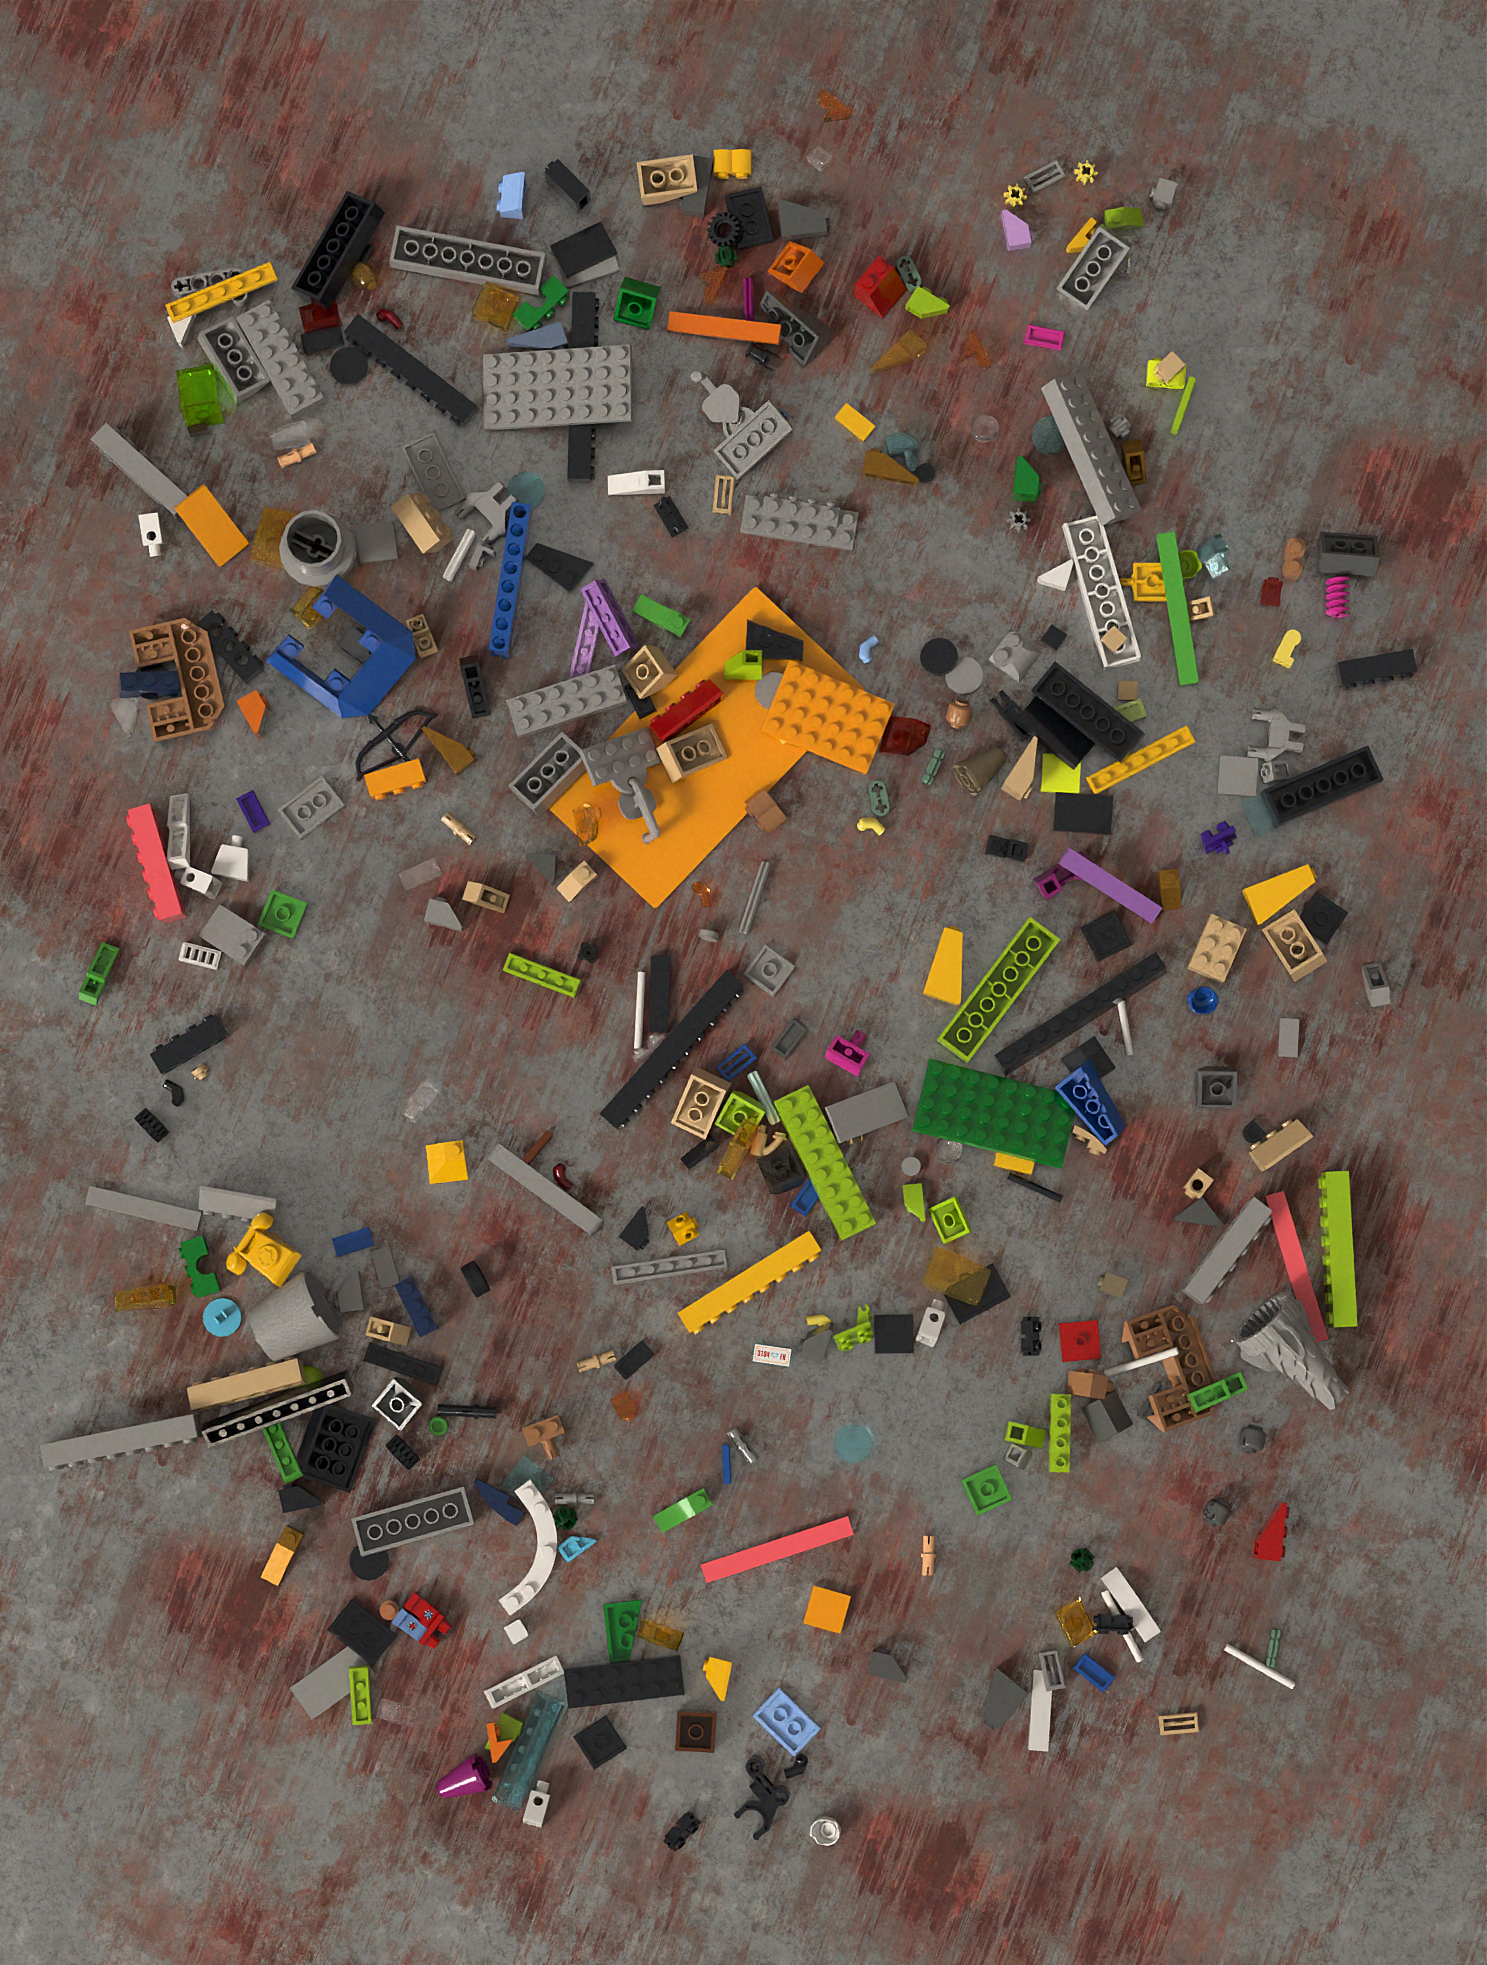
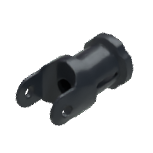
M755 342L750 344L745 354L746 358L751 357L758 361L759 365L772 371L775 370L766 366L767 358L773 355L781 359L768 349L763 350L755 345Z

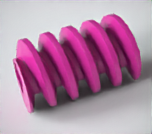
M1338 576L1326 581V584L1329 586L1326 588V592L1330 593L1326 595L1328 600L1326 607L1330 608L1326 610V615L1336 618L1350 616L1344 613V611L1350 610V607L1344 606V604L1350 602V600L1345 599V596L1350 595V592L1345 591L1346 588L1350 587L1349 584H1345V581L1350 580V577Z

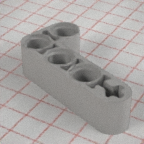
M230 268L180 277L172 282L171 288L175 296L180 299L214 285V280L217 278H221L224 281L243 273V271L239 268ZM197 282H204L202 288H195ZM183 285L182 291L179 292L178 289H180V286ZM249 292L245 294L242 300L232 299L234 304L238 307L246 306L250 300Z

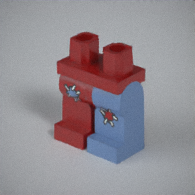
M414 1592L404 1605L405 1608L400 1610L391 1623L405 1631L422 1645L426 1644L435 1649L441 1640L433 1635L436 1629H439L446 1634L452 1625L445 1619L446 1616L417 1592Z

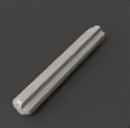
M762 861L739 928V932L742 934H749L771 867L769 862Z

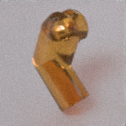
M694 882L691 885V890L701 897V907H711L710 889L702 882Z

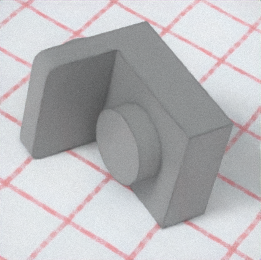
M477 544L469 563L470 569L477 571L479 567L482 568L486 559L484 554L495 558L496 552L493 550L494 548L487 544L482 546Z
M1290 760L1270 761L1262 764L1261 776L1263 783L1284 781L1292 778Z

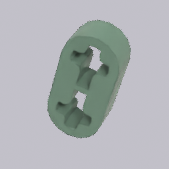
M901 256L897 260V271L906 289L915 291L917 286H921V277L913 260L908 256ZM902 261H904L905 263H909V272H906L904 267H900L902 265ZM909 275L912 276L913 280L917 279L916 286L908 284L910 282Z
M873 781L868 788L872 811L876 816L884 817L890 809L886 787L881 781ZM875 785L883 789L880 790V797L878 798L876 792H872ZM879 800H881L882 806H886L884 813L876 810Z

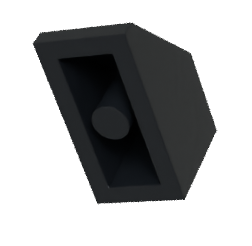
M641 1206L619 1235V1238L636 1251L639 1249L643 1250L649 1243L647 1239L649 1231L646 1209Z

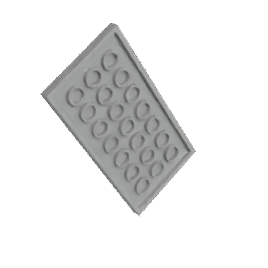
M616 345L484 354V430L633 421L632 346Z

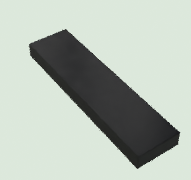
M651 956L649 1033H668L670 956Z
M369 1342L363 1361L434 1386H437L442 1367Z

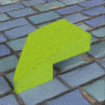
M922 1183L902 1185L904 1206L907 1207V1211L909 1213L912 1212L920 1218V1221L925 1222Z

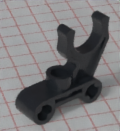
M752 1756L746 1763V1771L754 1780L749 1787L760 1801H747L734 1813L737 1819L747 1810H755L761 1814L763 1826L760 1830L754 1832L753 1838L755 1840H758L764 1833L769 1831L778 1806L785 1805L790 1798V1790L786 1786L779 1785L775 1787L762 1772L765 1764L760 1756ZM752 1762L759 1763L758 1770L751 1768ZM779 1792L781 1794L784 1792L786 1798L783 1799L781 1797L778 1799L776 1793Z

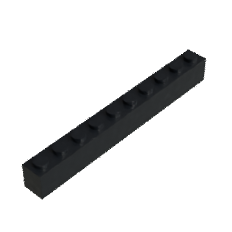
M573 292L571 349L598 347V335H595V328H599V317L595 316L596 310H599V298H596L595 292ZM592 424L569 425L568 482L591 483V477H595V466H591V459H595V447H592V440H596V429H592Z
M1156 952L996 1053L994 1055L996 1062L1007 1076L1165 975L1167 967Z
M726 969L601 1111L600 1115L617 1130L620 1127L623 1129L630 1122L628 1117L632 1113L636 1115L643 1107L641 1105L645 1098L649 1100L655 1093L653 1089L658 1084L661 1086L667 1080L668 1076L666 1074L670 1070L674 1071L681 1064L680 1058L683 1055L687 1057L694 1049L692 1047L694 1042H700L706 1035L704 1031L709 1026L712 1028L718 1022L717 1016L721 1012L724 1014L732 1006L730 1004L731 1000L734 997L738 999L742 995L744 984Z

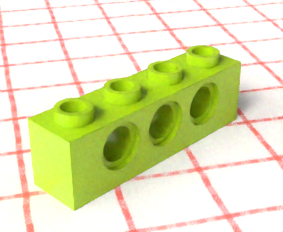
M1050 1394L1049 1472L1070 1473L1071 1394Z

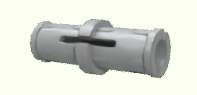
M737 1427L727 1433L736 1445V1450L741 1452L749 1465L759 1459V1456L750 1446L749 1440L743 1437Z
M555 1492L556 1498H563L555 1499V1505H594V1499H586L594 1498V1492Z

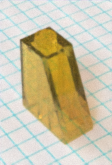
M745 1118L743 1119L716 1172L731 1180L735 1178L761 1128L760 1126Z

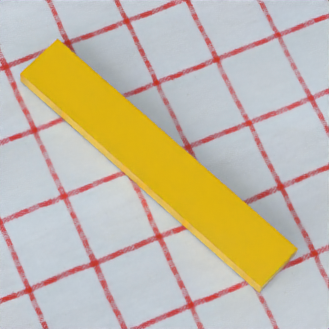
M270 261L175 300L165 306L172 322L176 323L273 283L278 278Z
M1186 725L1128 755L1122 764L1117 761L1085 779L1093 794L1096 795L1192 745L1196 741Z

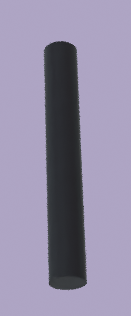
M1011 1172L1007 1178L1059 1203L1062 1200L1063 1195Z

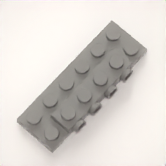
M769 494V497L765 496V498L746 495L740 533L852 551L858 512L840 510L834 503L827 502L824 506L818 505V501L807 500L806 503L799 502L797 497H788L787 500L780 499L778 494Z

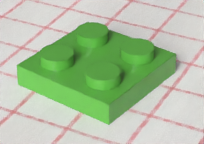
M271 890L257 925L294 939L308 903Z
M996 1464L961 1480L977 1516L1012 1500Z

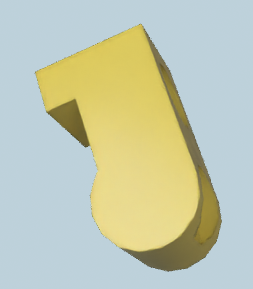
M1297 630L1287 631L1272 661L1287 668L1292 666L1294 659L1290 655L1301 641V634Z

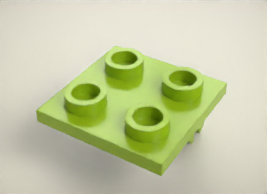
M864 1304L865 1311H862L861 1306L858 1307L856 1327L833 1336L839 1352L842 1350L848 1351L854 1345L859 1343L865 1344L871 1341V1338H874L870 1322L872 1314L867 1304Z

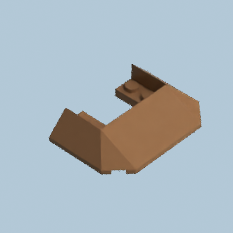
M186 618L130 630L129 635L138 669L175 660L183 696L146 705L154 742L210 730L225 705L208 632Z
M1171 1305L1125 1321L1121 1343L1129 1341L1135 1359L1175 1347L1179 1350L1178 1355L1162 1360L1172 1388L1148 1396L1154 1414L1147 1418L1164 1433L1212 1415L1213 1405L1195 1412L1188 1397L1189 1393L1217 1381L1195 1317L1185 1314L1178 1307Z

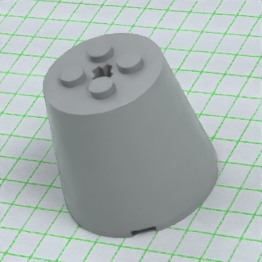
M309 1269L299 1272L248 1310V1318L254 1332V1338L273 1361H278L327 1344L343 1336L341 1321L333 1302L328 1303L324 1295L326 1289Z

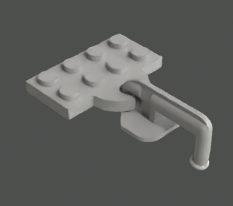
M699 371L692 372L691 379L694 382L700 381L710 393L702 404L704 413L713 422H723V432L727 439L713 452L734 477L739 480L788 436L794 428L770 400L756 412L750 408L740 407V395L731 385L723 384L717 388L705 373Z
M646 727L580 750L579 753L593 786L595 787L610 781L614 788L621 792L618 806L622 815L628 820L644 817L650 833L643 834L642 842L649 844L657 839L661 832L652 813L656 809V802L652 792L643 786L647 779L646 769L656 766L662 761L648 728Z

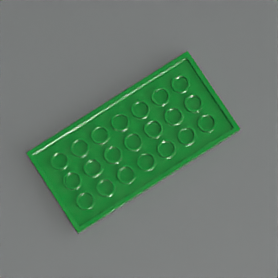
M929 1059L912 1131L1062 1169L1075 1111L1056 1090Z

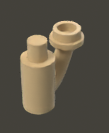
M759 1125L758 1132H754L750 1154L763 1157L772 1153L783 1140L787 1141L786 1134L775 1132V1135L772 1137L775 1140L765 1147L768 1135L765 1133L766 1126Z

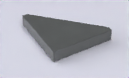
M1203 1197L1173 1218L1175 1221L1218 1227L1223 1226V1223Z

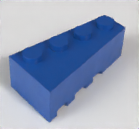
M1089 1058L1055 1086V1089L1104 1146L1116 1138L1126 1127Z

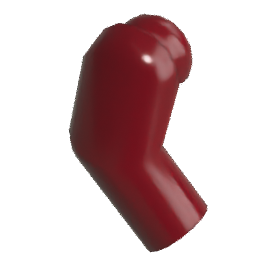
M383 308L376 314L380 322L387 319L396 330L403 325V322L393 311Z
M558 1163L553 1168L554 1181L569 1192L574 1184L565 1178L566 1166Z

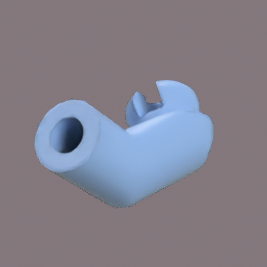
M874 635L860 645L859 657L864 663H869L872 660L870 655L871 648L879 643Z

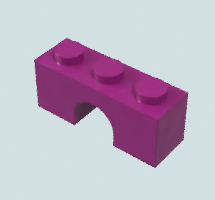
M1079 852L1080 855L1091 861L1085 852ZM1058 864L1035 877L1033 881L1041 896L1048 899L1062 891V886L1075 879L1081 880L1082 878Z

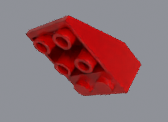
M1278 1501L1255 1537L1253 1558L1281 1562V1557H1285L1283 1538L1287 1537V1526H1285V1518H1289L1287 1503Z

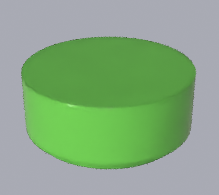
M434 1417L429 1422V1431L435 1436H442L448 1430V1422L443 1417Z

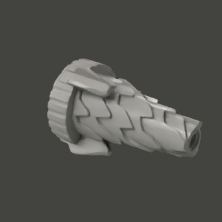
M1288 1292L1279 1293L1260 1305L1239 1327L1235 1336V1343L1241 1348L1240 1356L1243 1360L1265 1371H1270L1271 1366L1275 1365L1285 1377L1288 1375L1297 1386L1304 1388L1314 1399L1317 1397L1329 1410H1332L1346 1397L1350 1389L1337 1376L1335 1369L1325 1358L1327 1356L1326 1353L1315 1343L1314 1340L1316 1338L1310 1333L1311 1327L1302 1303L1294 1299Z

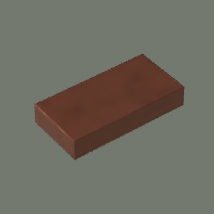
M547 1130L522 1159L527 1164H530L552 1139L553 1134Z

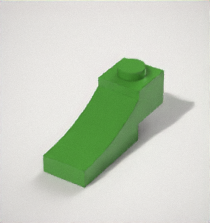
M642 594L632 609L633 613L682 638L691 622L690 618Z
M104 942L101 943L79 990L80 1000L95 1006L97 1005L119 955V948Z
M1236 1372L1189 1393L1188 1397L1194 1411L1198 1412L1248 1390L1242 1373Z
M702 1488L655 1514L653 1518L663 1533L711 1507L713 1504L705 1489Z

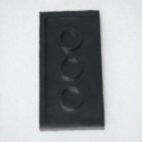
M1037 696L1034 697L1015 720L1018 726L1032 737H1037L1039 743L1073 770L1095 745L1092 740Z

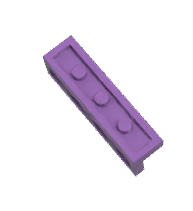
M605 579L595 580L580 589L615 656L640 646Z

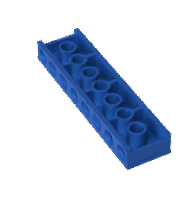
M512 502L488 649L491 650V656L510 658L533 513L530 503Z

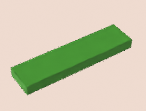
M279 1422L263 1428L262 1430L284 1482L287 1484L303 1476L282 1423Z

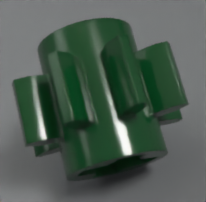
M731 246L718 248V253H715L716 264H720V267L723 269L734 267V262H738L737 250L733 251Z
M562 1506L556 1510L553 1518L558 1529L562 1527L564 1530H569L575 1526L578 1518L573 1507L568 1509L567 1506Z
M1086 1547L1083 1550L1076 1549L1071 1555L1073 1561L1070 1564L1079 1573L1081 1570L1087 1572L1093 1567L1094 1562L1092 1559L1095 1556Z

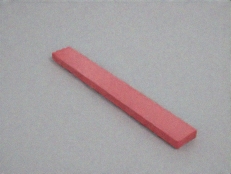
M1281 1191L1267 1195L1265 1200L1268 1208L1272 1210L1270 1214L1272 1216L1271 1220L1295 1299L1302 1303L1311 1327L1310 1333L1316 1338L1314 1340L1315 1343L1328 1340L1285 1193Z
M846 1516L700 1565L706 1583L852 1536L854 1533L849 1518Z

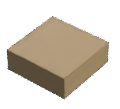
M1113 626L1100 640L1115 653L1128 638Z
M1118 681L1117 700H1137V681Z

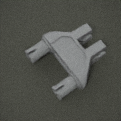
M499 481L488 492L468 493L466 500L455 510V513L464 519L473 508H477L492 523V527L481 537L482 541H485L484 543L487 545H491L499 535L507 533L512 502H519V499L512 494L502 504L496 499L507 488Z
M1253 707L1252 719L1268 721L1270 726L1267 746L1248 745L1247 757L1264 758V761L1270 762L1285 751L1298 753L1303 751L1304 743L1288 740L1289 733L1303 735L1306 725L1291 723L1276 707H1272L1270 710Z

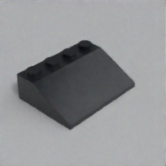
M334 1404L314 1409L296 1457L303 1473L301 1477L350 1493L376 1419Z

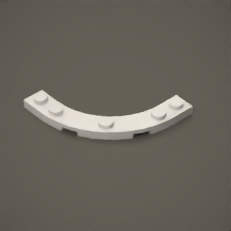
M530 1479L514 1490V1492L526 1506L534 1520L537 1531V1550L533 1565L518 1585L498 1599L510 1616L528 1603L541 1590L551 1573L556 1556L557 1533L551 1510Z

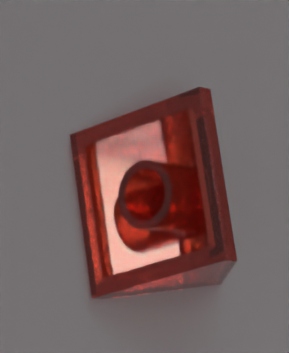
M336 300L330 310L314 303L299 307L305 333L329 327L343 326Z

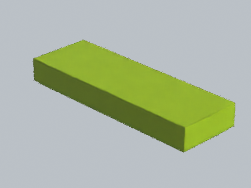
M1189 376L1170 431L1171 434L1176 435L1179 432L1196 382L1194 377Z
M368 1665L349 1666L352 1725L372 1724Z

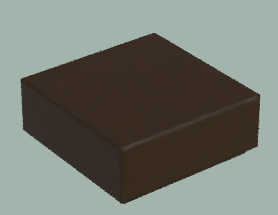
M206 423L187 427L190 437L210 434Z

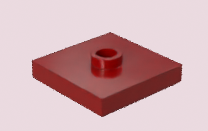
M1098 1320L1059 1323L1062 1362L1101 1359Z

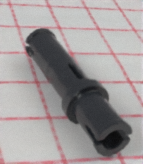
M438 1404L437 1413L438 1416L474 1417L476 1420L479 1418L496 1419L497 1407L479 1406V1404H475V1406Z

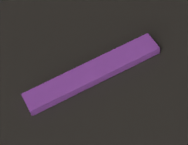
M1069 847L1058 862L1064 868L1150 923H1153L1162 909L1161 906Z

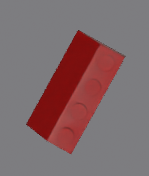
M710 679L699 682L695 686L696 690L692 693L690 691L686 692L681 696L679 703H672L665 709L666 713L662 716L658 714L650 720L649 728L662 744L675 738L724 700L723 692Z

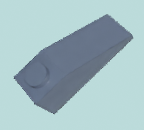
M561 321L507 339L509 347L534 351L557 350L568 347Z

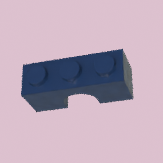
M178 671L120 673L118 678L119 698H136L140 694L147 692L157 693L158 697L177 696L179 691Z
M414 1277L395 1284L419 1337L422 1338L438 1330L439 1328L424 1302Z

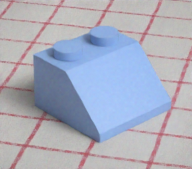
M525 172L504 175L503 182L499 181V193L502 194L501 200L497 201V211H500L501 218H524L527 186Z

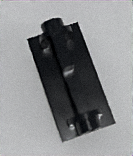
M670 496L667 498L662 497L658 500V503L653 505L672 538L689 529Z
M1023 1317V1321H1021V1334H1028V1338H1021V1352H1023V1356H1039V1352L1042 1349V1343L1039 1340V1332H1041L1042 1328L1039 1317Z
M1112 1614L1094 1615L1093 1618L1097 1626L1092 1628V1630L1098 1631V1634H1109L1110 1631H1117L1119 1635H1127L1135 1629V1627H1130V1624L1133 1625V1617L1129 1615L1115 1614V1622H1112Z
M690 1811L687 1814L684 1813L676 1823L680 1830L678 1831L673 1826L664 1836L663 1842L674 1851L681 1849L690 1834L692 1835L698 1830V1825L701 1821L696 1819Z

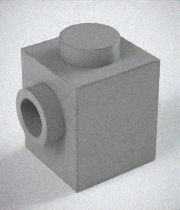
M1159 177L1157 187L1153 186L1150 197L1153 198L1152 204L1156 208L1170 209L1177 182Z

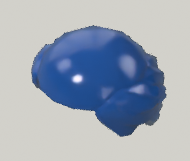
M1207 986L1195 988L1187 997L1189 1007L1193 1012L1200 1015L1210 1014L1215 1011L1219 1001L1217 993Z

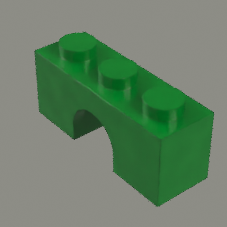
M554 275L540 287V292L546 298L543 306L535 308L526 301L513 313V318L527 332L541 328L542 322L546 318L550 319L556 313L555 309L559 305L563 306L569 300V290Z
M205 1236L181 1242L179 1252L181 1258H185L187 1266L184 1267L187 1277L191 1276L193 1282L190 1285L193 1295H197V1298H202L221 1292L217 1274L213 1272L204 1275L198 1268L200 1259L210 1255Z

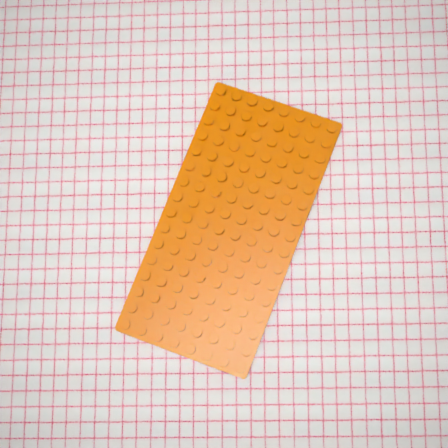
M756 587L675 669L677 676L666 688L650 695L657 711L642 719H639L636 711H634L606 740L608 741L647 727L655 747L658 748L662 743L649 728L651 719L658 714L662 716L666 713L665 709L669 705L679 703L681 696L688 691L692 693L696 690L695 686L702 680L707 681L710 679L723 692V701L675 738L712 724L728 758L674 783L671 782L663 762L646 769L647 779L643 787L649 789L655 799L656 809L652 813L661 835L653 842L644 844L642 842L643 834L650 833L644 817L642 816L634 820L626 819L618 806L621 792L614 788L610 781L594 787L587 770L548 808L653 908H658L748 814L745 810L747 805L744 801L761 788L765 789L768 793L807 752V750L788 742L782 745L778 738L760 731L768 709L763 708L755 697V686L758 680H724L725 662L742 650H746L747 619L804 641L803 661L793 662L864 691L862 685ZM763 659L762 676L769 672L783 674L789 660Z

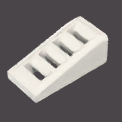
M183 942L178 960L217 970L222 952ZM188 948H191L190 956L188 959L186 958V954ZM199 950L197 961L193 960L195 951ZM203 952H207L205 962L203 963L201 962ZM211 953L215 954L212 965L209 964Z

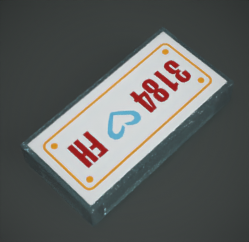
M754 1343L752 1362L790 1368L793 1348Z

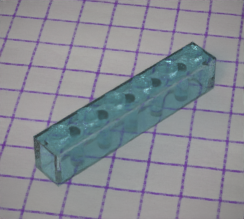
M538 1691L492 1801L505 1808L520 1811L566 1704L565 1702Z

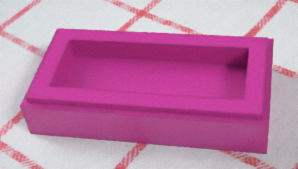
M1028 324L1024 344L1061 351L1065 331Z

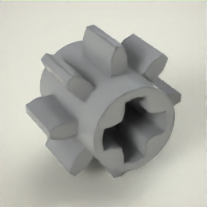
M1115 415L1109 420L1110 426L1107 429L1114 438L1120 436L1123 439L1129 434L1131 424L1123 415L1120 418Z
M1019 508L1016 513L1010 511L1009 515L1012 519L1006 520L1007 523H1011L1010 530L1013 528L1017 529V533L1020 532L1021 528L1027 530L1028 527L1025 523H1029L1031 520L1026 518L1027 511L1022 513ZM1015 518H1016V519L1022 518L1021 523L1018 522V523L1016 524V523H1015Z

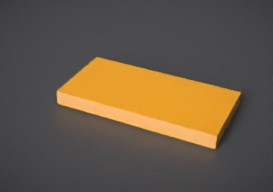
M204 484L174 507L219 567L249 544Z

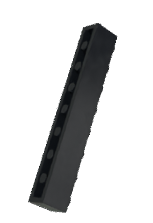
M359 314L356 315L344 330L345 339L353 346L357 344L361 347L360 351L367 357L371 355L376 359L375 362L381 368L387 367L391 370L390 374L394 378L404 380L407 388L413 392L414 390L418 391L421 394L420 397L427 403L431 401L435 404L434 408L441 414H448L450 416L449 419L455 425L459 426L461 424L465 427L477 412L478 407L475 403Z
M346 1370L204 1422L201 1432L208 1448L350 1397L353 1395L354 1385Z

